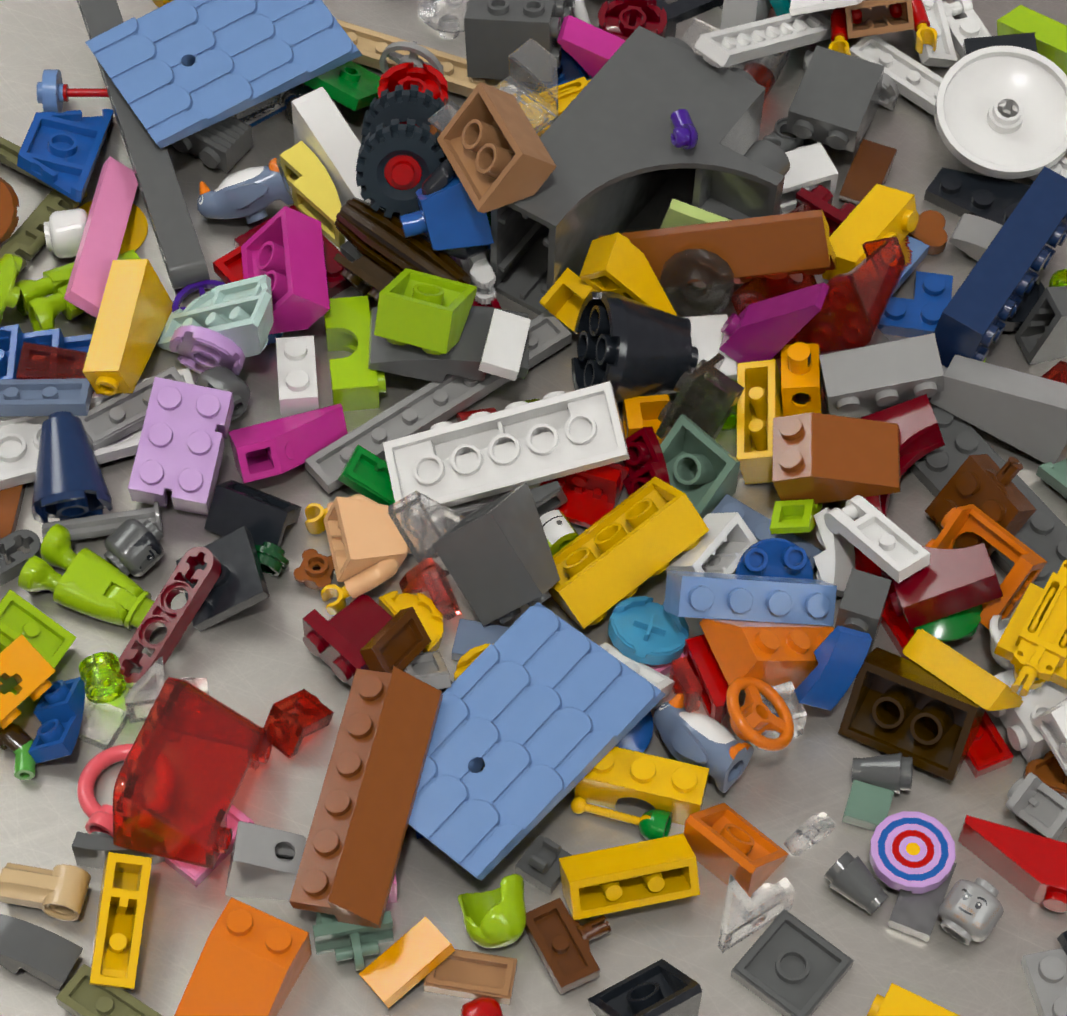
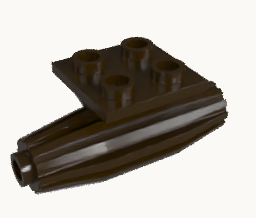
M356 197L352 198V200L349 199L340 208V212L337 213L336 228L363 256L351 262L337 253L333 259L343 268L340 275L353 284L352 287L361 295H368V299L372 297L378 302L379 293L405 268L465 284L471 283L470 276L450 256L443 254L440 250L432 249L425 235L418 234L405 238L399 217L392 214V218L385 217L383 209L379 208L376 212L370 207V203Z

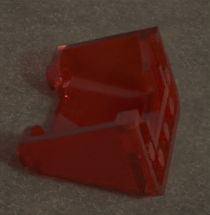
M168 677L115 782L113 791V845L213 869L220 853L226 854L230 847L233 831L231 828H227V814L248 769L257 770L261 763L267 764L270 758L273 742L271 739H267L266 729L188 681Z

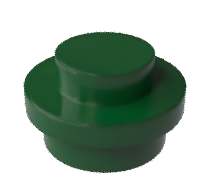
M264 542L262 546L255 545L264 573L279 576L282 569H287L289 561L284 557L285 551L281 547L270 542Z

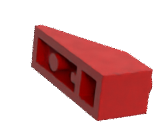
M966 815L959 835V843L1031 901L1043 904L1047 909L1054 912H1067V843Z

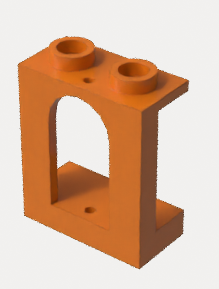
M974 504L952 508L941 522L942 531L936 540H930L925 545L926 547L953 549L955 540L961 534L973 532L981 536L1015 563L1000 585L1003 597L982 604L983 611L980 613V623L989 629V623L993 615H1002L1001 620L1009 618L1024 596L1029 584L1035 581L1047 561Z

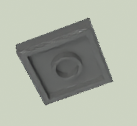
M783 909L731 971V977L782 1016H812L851 969L854 960L787 910Z

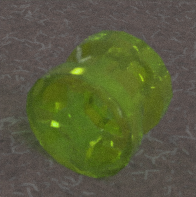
M110 652L95 653L86 657L78 667L79 674L86 683L84 690L90 702L105 704L120 698L127 689L124 676L119 673L121 669L120 662L115 654Z

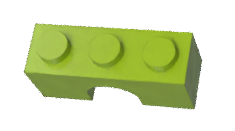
M368 295L331 298L330 309L324 315L328 352L347 351L352 353L344 358L329 359L333 405L341 403L343 412L380 408L379 393L386 392L385 373L368 368L370 318L372 311L369 309Z

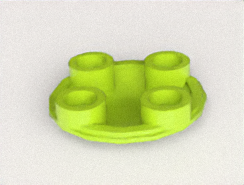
M5 254L0 258V322L5 308H14L20 296V287L15 286V280L22 267V258L13 254Z

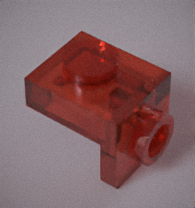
M302 689L272 705L261 734L263 738L280 752L291 758L297 754L304 737L330 724L334 712L320 702L315 695Z

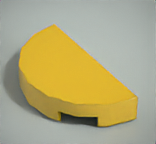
M392 591L378 597L379 605L392 617L402 609L413 607L431 639V642L422 652H432L439 648L444 635L443 617L434 601L422 593H417V595L410 593L398 594V591Z

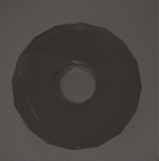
M687 249L674 254L665 262L659 278V283L675 312L685 317L717 315L729 305L734 294V274L729 264L717 254L704 249ZM693 279L701 280L706 284V287L701 290H695L688 286L687 282Z

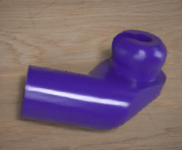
M676 110L670 117L674 126L671 142L676 148L692 149L698 141L697 130L688 110Z

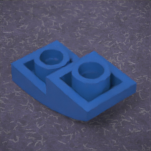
M838 625L814 651L818 662L817 667L794 690L799 703L831 711L856 678L872 642L870 634Z
M82 677L67 681L52 682L53 685L42 694L34 710V714L42 725L37 730V735L28 751L36 764L72 754L80 732L84 712L85 682Z

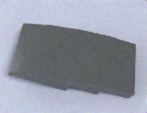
M472 306L459 342L447 354L441 355L428 354L421 347L409 344H391L386 338L374 335L378 307L372 308L370 317L369 369L437 383H443L446 374L484 381L487 373L478 369L494 309L498 308ZM498 309L528 318V313ZM529 330L517 378L525 379L529 370Z

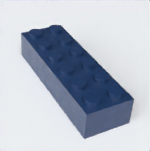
M1044 166L942 312L934 333L943 366L948 368L955 354L984 361L989 352L987 347L991 342L995 344L1006 327L1004 322L1008 317L1012 319L1021 306L1023 299L1020 297L1025 293L1029 294L1040 276L1036 271L1039 273L1041 269L1046 270L1056 253L1052 248H1056L1057 245L1062 246L1067 239V178Z

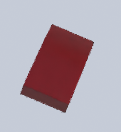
M643 427L626 438L625 441L630 459L623 462L625 467L629 468L630 476L624 479L623 483L629 496L653 477H657L670 484L666 462L653 427Z

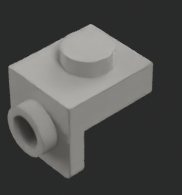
M1032 772L1025 779L1021 777L1012 785L1007 795L1009 800L1006 803V807L1044 837L1057 840L1067 827V799L1043 783Z

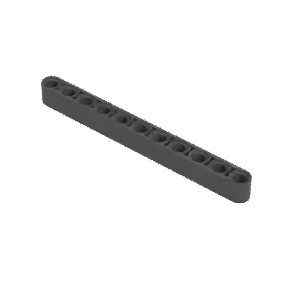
M77 0L89 39L124 22L117 0ZM97 60L173 290L184 288L193 283L210 280L207 265L167 147L160 148L155 143Z

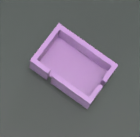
M159 377L154 378L128 486L132 501L151 505L158 501L159 506L167 508L168 497L166 490L172 491L171 499L174 509L208 516L225 449L224 438L227 439L234 410L232 392Z

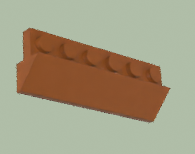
M822 209L620 233L644 253L664 292H671L678 289V287L693 285L706 288L713 286L715 283L729 281L742 284L751 281V279L764 277L777 280L784 279L791 274L800 273L820 275L827 270L836 269V255L829 240V225Z
M393 666L392 673L356 669L289 900L293 908L332 914L336 916L338 922L381 928L443 698L442 691Z

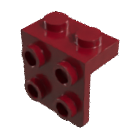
M361 595L328 621L315 609L302 618L303 642L313 655L319 656L341 681L352 686L356 669L370 670L360 650L393 617L370 596Z

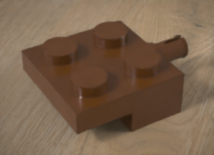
M988 454L969 455L925 512L942 530L941 522L952 508L974 504L1015 536L1037 509L1012 482L1019 471L1023 469L1022 463L1018 464L1020 462L1018 459L1009 457L1008 461L1000 469ZM973 532L961 534L954 543L957 549L984 543L989 556L996 549L981 536Z

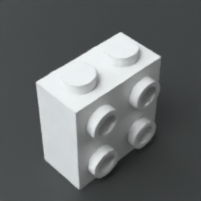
M1014 668L997 674L994 677L1011 688L1015 681L1013 675ZM1046 681L1038 689H1030L1027 696H1020L1023 701L1020 707L991 711L995 717L1001 719L1007 729V736L1012 747L1017 751H1021L1027 763L1043 757L1047 752L1051 751L1033 719L1067 698V689L1051 681ZM1023 685L1020 686L1017 692L1018 695L1020 694Z

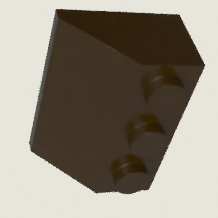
M876 647L866 656L856 676L838 733L886 754L902 752L903 757H913L914 766L953 782L979 731L985 709L917 663Z

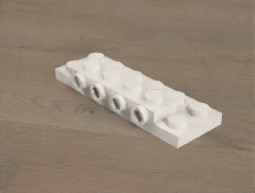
M610 381L568 393L554 391L546 394L542 400L531 403L526 401L514 402L507 405L505 410L494 413L487 411L471 414L468 420L457 423H436L430 427V430L383 442L396 509L401 520L511 491L525 483L530 486L630 459Z

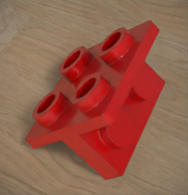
M612 463L541 482L539 486L558 481L568 500L555 510L562 511L570 523L589 528L615 508L624 487L623 480L629 475V468Z

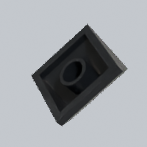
M660 959L590 997L588 1002L596 1016H698L702 989L698 982L665 960Z

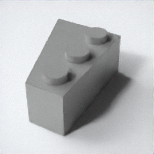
M935 333L819 355L821 383L827 414L860 418L925 394L929 398L937 394V392L944 391V373Z

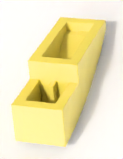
M300 141L279 155L280 164L288 185L292 188L294 205L301 213L321 221L322 233L340 249V246L345 243V237L335 225L337 213L340 212L342 207L336 187L327 169L316 154L303 141Z

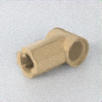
M7 863L2 868L0 874V902L42 909L45 914L55 919L75 921L80 917L91 876L84 869L66 864L56 865L53 870Z

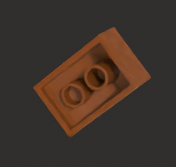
M814 412L773 418L772 482L780 500L814 499L815 504L848 500L856 495L870 497L901 492L898 424Z

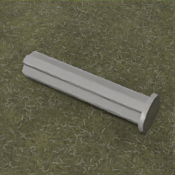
M158 501L154 502V507L47 522L42 524V537L44 539L49 529L55 524H60L69 530L71 541L109 536L128 519H136L142 524L148 519L163 533Z

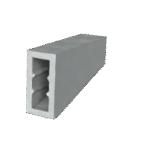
M956 354L948 368L942 365L944 391L937 392V394L932 396L929 401L930 403L1044 463L1051 461L1054 464L1067 444V384Z

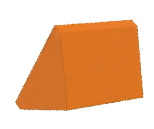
M725 803L690 814L685 821L684 836L691 846L696 860L746 901L789 855Z

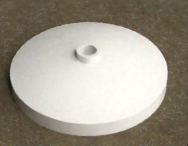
M991 46L967 54L948 70L937 93L934 108L935 123L944 145L955 158L967 167L995 178H1025L1039 174L1044 166L1047 168L1052 167L1067 152V75L1045 56L1021 47Z

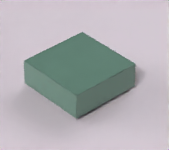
M853 780L842 822L875 831L876 827L888 817L894 791Z

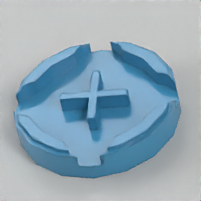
M647 596L629 597L619 602L610 616L608 635L612 644L624 656L638 663L649 665L668 664L681 656L685 647V639H688L689 626L684 617H677L664 611V602L663 605L654 603V598Z

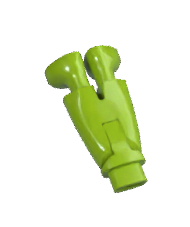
M132 249L119 254L117 260L140 259V257ZM74 262L43 272V278L39 280H20L15 282V286L20 287V296L16 307L23 316H29L34 332L55 329V318L61 312L68 320H72L85 312L64 299Z
M60 524L53 525L45 535L41 544L40 553L42 559L35 555L29 558L18 578V586L29 593L49 590L54 592V602L104 622L124 625L128 630H131L133 627H139L155 602L151 600V593L144 591L127 575L90 549L84 548L76 554L71 548L69 530ZM50 565L64 569L66 571L63 575H61L58 572H56Z

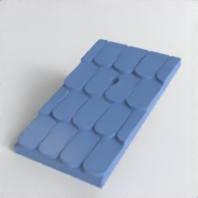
M173 0L138 19L133 17L85 42L160 148H164L362 56L359 49L322 0Z
M537 602L534 606L529 607L494 644H490L451 684V687L447 688L443 693L408 824L474 877L482 881L666 694L551 610Z

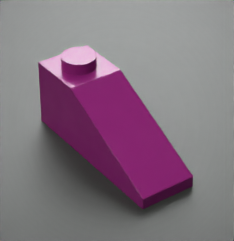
M822 282L749 304L739 315L733 313L721 329V332L725 335L719 350L737 363L771 360L821 310L829 286Z

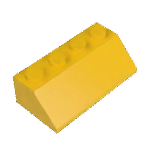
M653 477L553 555L560 580L548 591L566 615L584 629L588 625L600 622L606 616L607 610L616 603L632 597L637 592L638 586L648 578L665 571L670 561L681 552L693 549L709 529L686 493L657 477Z

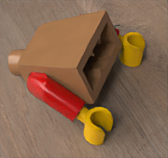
M863 0L857 5L835 8L831 14L832 42L829 44L828 49L851 56L849 43L847 42L848 39L914 29L916 31L915 49L918 53L922 54L923 44L931 45L933 51H936L937 31L930 27V21L922 0Z

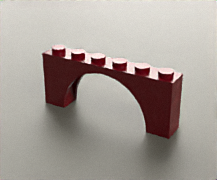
M927 394L859 418L898 424L900 478L917 460L945 445ZM891 494L863 497L887 517ZM984 543L958 549H938L922 546L930 553V564L900 583H897L880 568L883 578L892 580L891 584L893 583L896 592L889 594L897 617L905 614L910 629L1003 597L997 575Z

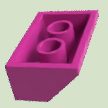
M284 206L241 246L243 278L248 279L264 274L271 278L274 323L269 334L308 329L330 309L321 221Z

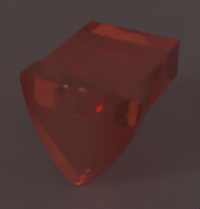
M432 557L414 566L400 580L399 585L403 594L429 591L434 605L447 620L462 613L446 574Z

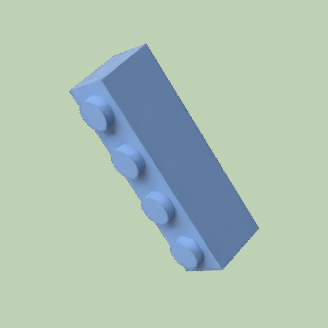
M667 570L664 611L677 617L833 626L837 585L815 579Z

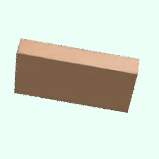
M455 949L449 957L425 977L424 992L468 999L489 996L496 999L499 1004L510 1005L517 969V959Z

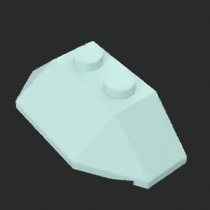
M264 274L216 286L194 299L184 310L179 308L172 312L157 345L162 349L171 351L169 346L174 331L181 326L194 325L211 329L229 338L242 349L245 357L260 355L268 343V335L274 323L271 278Z

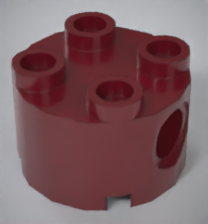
M609 0L602 4L598 12V28L624 40H627L638 26L664 37L667 30V14L663 6L662 10L657 6V0H615L609 4Z

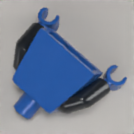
M446 158L423 182L422 188L416 191L420 210L399 216L405 238L426 232L433 250H440L447 256L468 260L484 252L487 248L491 249V244L494 243L491 226L489 225L487 213L477 211L449 160Z

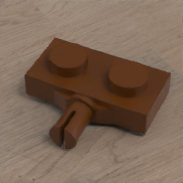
M561 898L526 913L525 930L560 995L600 977V968L590 952L589 941L611 932L609 922L606 921L604 915L584 925H580L577 920H573V917L570 916Z

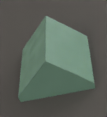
M681 414L660 444L666 462L670 485L686 493L703 519L706 514L711 513L726 494L733 496L736 493L740 461L685 414Z

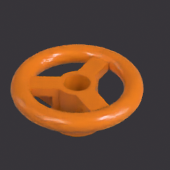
M739 677L729 685L726 694L730 725L734 733L740 739L750 742L763 750L779 751L786 748L793 738L794 723L791 712L783 698L773 687L758 678ZM744 689L746 693L745 702L740 707L739 694ZM760 694L772 704L779 717L771 713L769 708L763 703ZM765 730L777 731L780 733V736L771 739L761 734Z

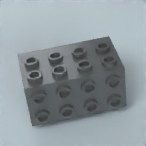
M469 0L464 16L467 76L498 81L551 82L554 68H560L562 47L557 42L564 17L571 15V8H574L575 0Z

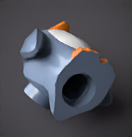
M277 158L270 160L266 166L250 167L227 176L215 190H210L203 181L199 183L200 195L197 200V209L201 215L207 218L233 219L245 217L247 224L267 217L265 209L274 201L281 200L287 205L294 204L287 179Z
M678 693L669 702L663 703L655 709L653 721L669 752L680 762L709 768V775L715 779L717 788L723 793L727 792L746 769L754 752L753 746L747 742L739 743L727 728L708 715L687 712L684 708V694Z

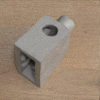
M239 821L230 858L225 895L290 900L304 852L306 838L303 835Z

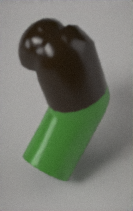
M11 723L4 730L0 728L1 749H10L15 754L14 776L17 779H33L36 773V762L28 751L34 740L18 724Z

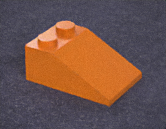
M231 897L208 936L174 1016H277L312 955L309 932Z

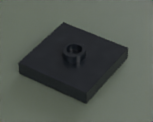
M245 526L204 546L219 559L221 573L192 620L193 626L200 632L270 597L251 531ZM181 558L176 560L177 565L180 562ZM205 563L204 565H199V564H198V565L195 567L194 570H195V571H196L197 569H202V570H204V569L206 568L207 564H206V563ZM188 580L186 581L192 588L195 587V583L191 584ZM185 593L186 600H188V593Z

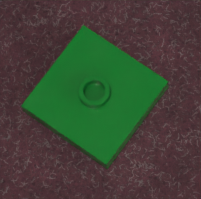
M349 61L304 82V84L314 90L323 87L331 99L353 111H357L370 106L375 97L378 99L377 88L379 87L381 77Z

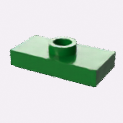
M357 445L337 480L379 504L396 508L387 462Z

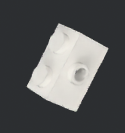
M738 512L706 514L703 521L709 531L701 537L700 542L693 549L681 552L672 559L665 572L667 573V570L732 574L736 570L743 553L750 546L757 543L758 540Z

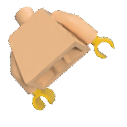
M362 494L336 497L324 509L318 503H311L305 509L307 531L310 534H320L326 530L337 582H344L345 585L340 588L337 585L330 584L322 589L321 598L323 602L334 597L338 598L326 606L329 615H336L346 607V598L351 596L355 599L392 578L397 573L407 554H419L421 552L423 539L420 531L403 530L399 512L395 507L379 504Z

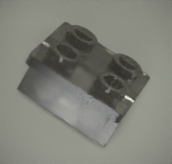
M718 353L709 361L701 360L692 373L686 371L680 377L674 387V391L678 394L674 401H669L660 412L658 420L662 423L655 435L663 439L680 415L685 414L714 440L717 438L745 389L719 370L725 360L723 355Z

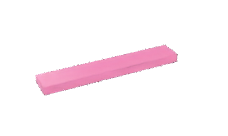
M111 156L103 164L64 296L66 301L97 318L112 261L118 259L138 186L134 171Z

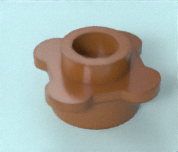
M315 549L305 550L302 553L303 561L300 567L294 570V578L297 582L304 583L310 589L321 590L326 585H330L333 580V571L335 569L332 555L327 557L318 554ZM319 567L320 570H313V568Z

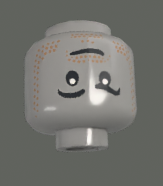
M977 878L975 882L963 879L957 881L939 906L938 913L943 920L940 926L950 936L966 945H969L971 941L983 942L1004 912L1000 901L996 898L999 891L992 884L981 878Z

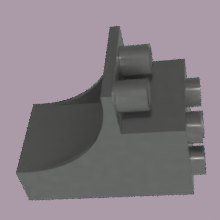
M638 26L540 137V140L557 166L548 179L542 184L535 195L491 211V233L494 243L491 244L490 265L496 275V281L493 284L495 291L538 315L544 313L547 309L539 303L567 267L580 276L592 240L602 235H610L617 232L627 233L659 229L672 199L730 220L782 214L780 204L784 179L790 169V162L785 152L779 146L767 140H758L766 87L757 84L756 80L749 73L740 68H717L712 66L702 56L694 53L693 49L679 38L671 36L664 38ZM676 110H688L697 130L698 141L692 149L676 148L671 142L674 126L670 117ZM764 277V278H755V279H757V280L763 282L766 277Z

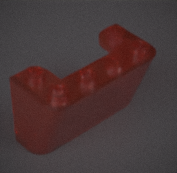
M897 236L867 241L862 244L866 258L849 273L838 274L827 283L829 290L821 310L787 344L797 342L805 344L816 343L820 347V353L868 345L905 269V257ZM802 273V282L793 280L790 275L784 279L777 280L768 277L751 279V281L744 283L733 292L730 298L737 315H739L749 304L816 285L815 276ZM781 350L772 359H781Z

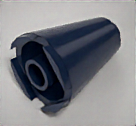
M67 411L52 413L49 415V419L42 423L32 500L34 520L44 524L48 522V517L59 518L61 521L102 515L104 508L111 511L113 509L112 498L81 419Z

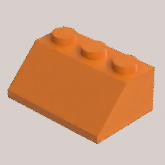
M706 618L699 622L728 685L739 677H752L766 682L775 690L796 689L818 665L814 651L835 629L834 627L823 625Z

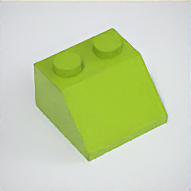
M405 268L379 293L374 335L386 338L391 344H409L421 347L428 354H447L459 342L476 296L477 286Z

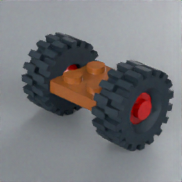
M403 85L395 86V91L391 93L389 89L382 91L381 97L379 99L375 97L372 100L369 110H366L361 133L362 141L356 165L357 187L361 186L360 194L364 201L369 198L371 200L370 207L376 212L379 208L384 209V216L392 218L393 213H399L402 216L420 210L416 191L422 188L423 182L447 158L437 138L451 121L449 110L445 111L444 102L440 98L437 100L433 98L432 91L426 89L424 93L419 92V86L411 85L410 90H404Z

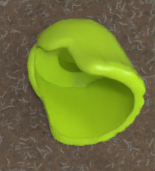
M511 874L503 877L500 888L482 893L460 894L457 897L462 909L466 931L470 939L484 948H500L513 944L522 935L526 927L524 881L521 875Z

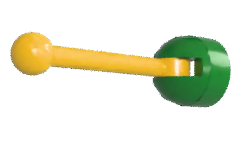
M576 797L571 802V809L576 814L589 812L638 825L640 833L646 840L667 837L670 832L672 812L651 809L646 811L641 817L588 804L581 797Z

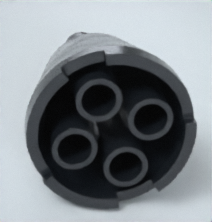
M611 291L591 292L583 302L575 325V331L581 333L577 344L578 358L571 359L575 390L610 381L617 404L623 403L624 399L637 396L681 394L684 391L689 369H695L698 363V349L692 346L691 322L688 318L675 316Z

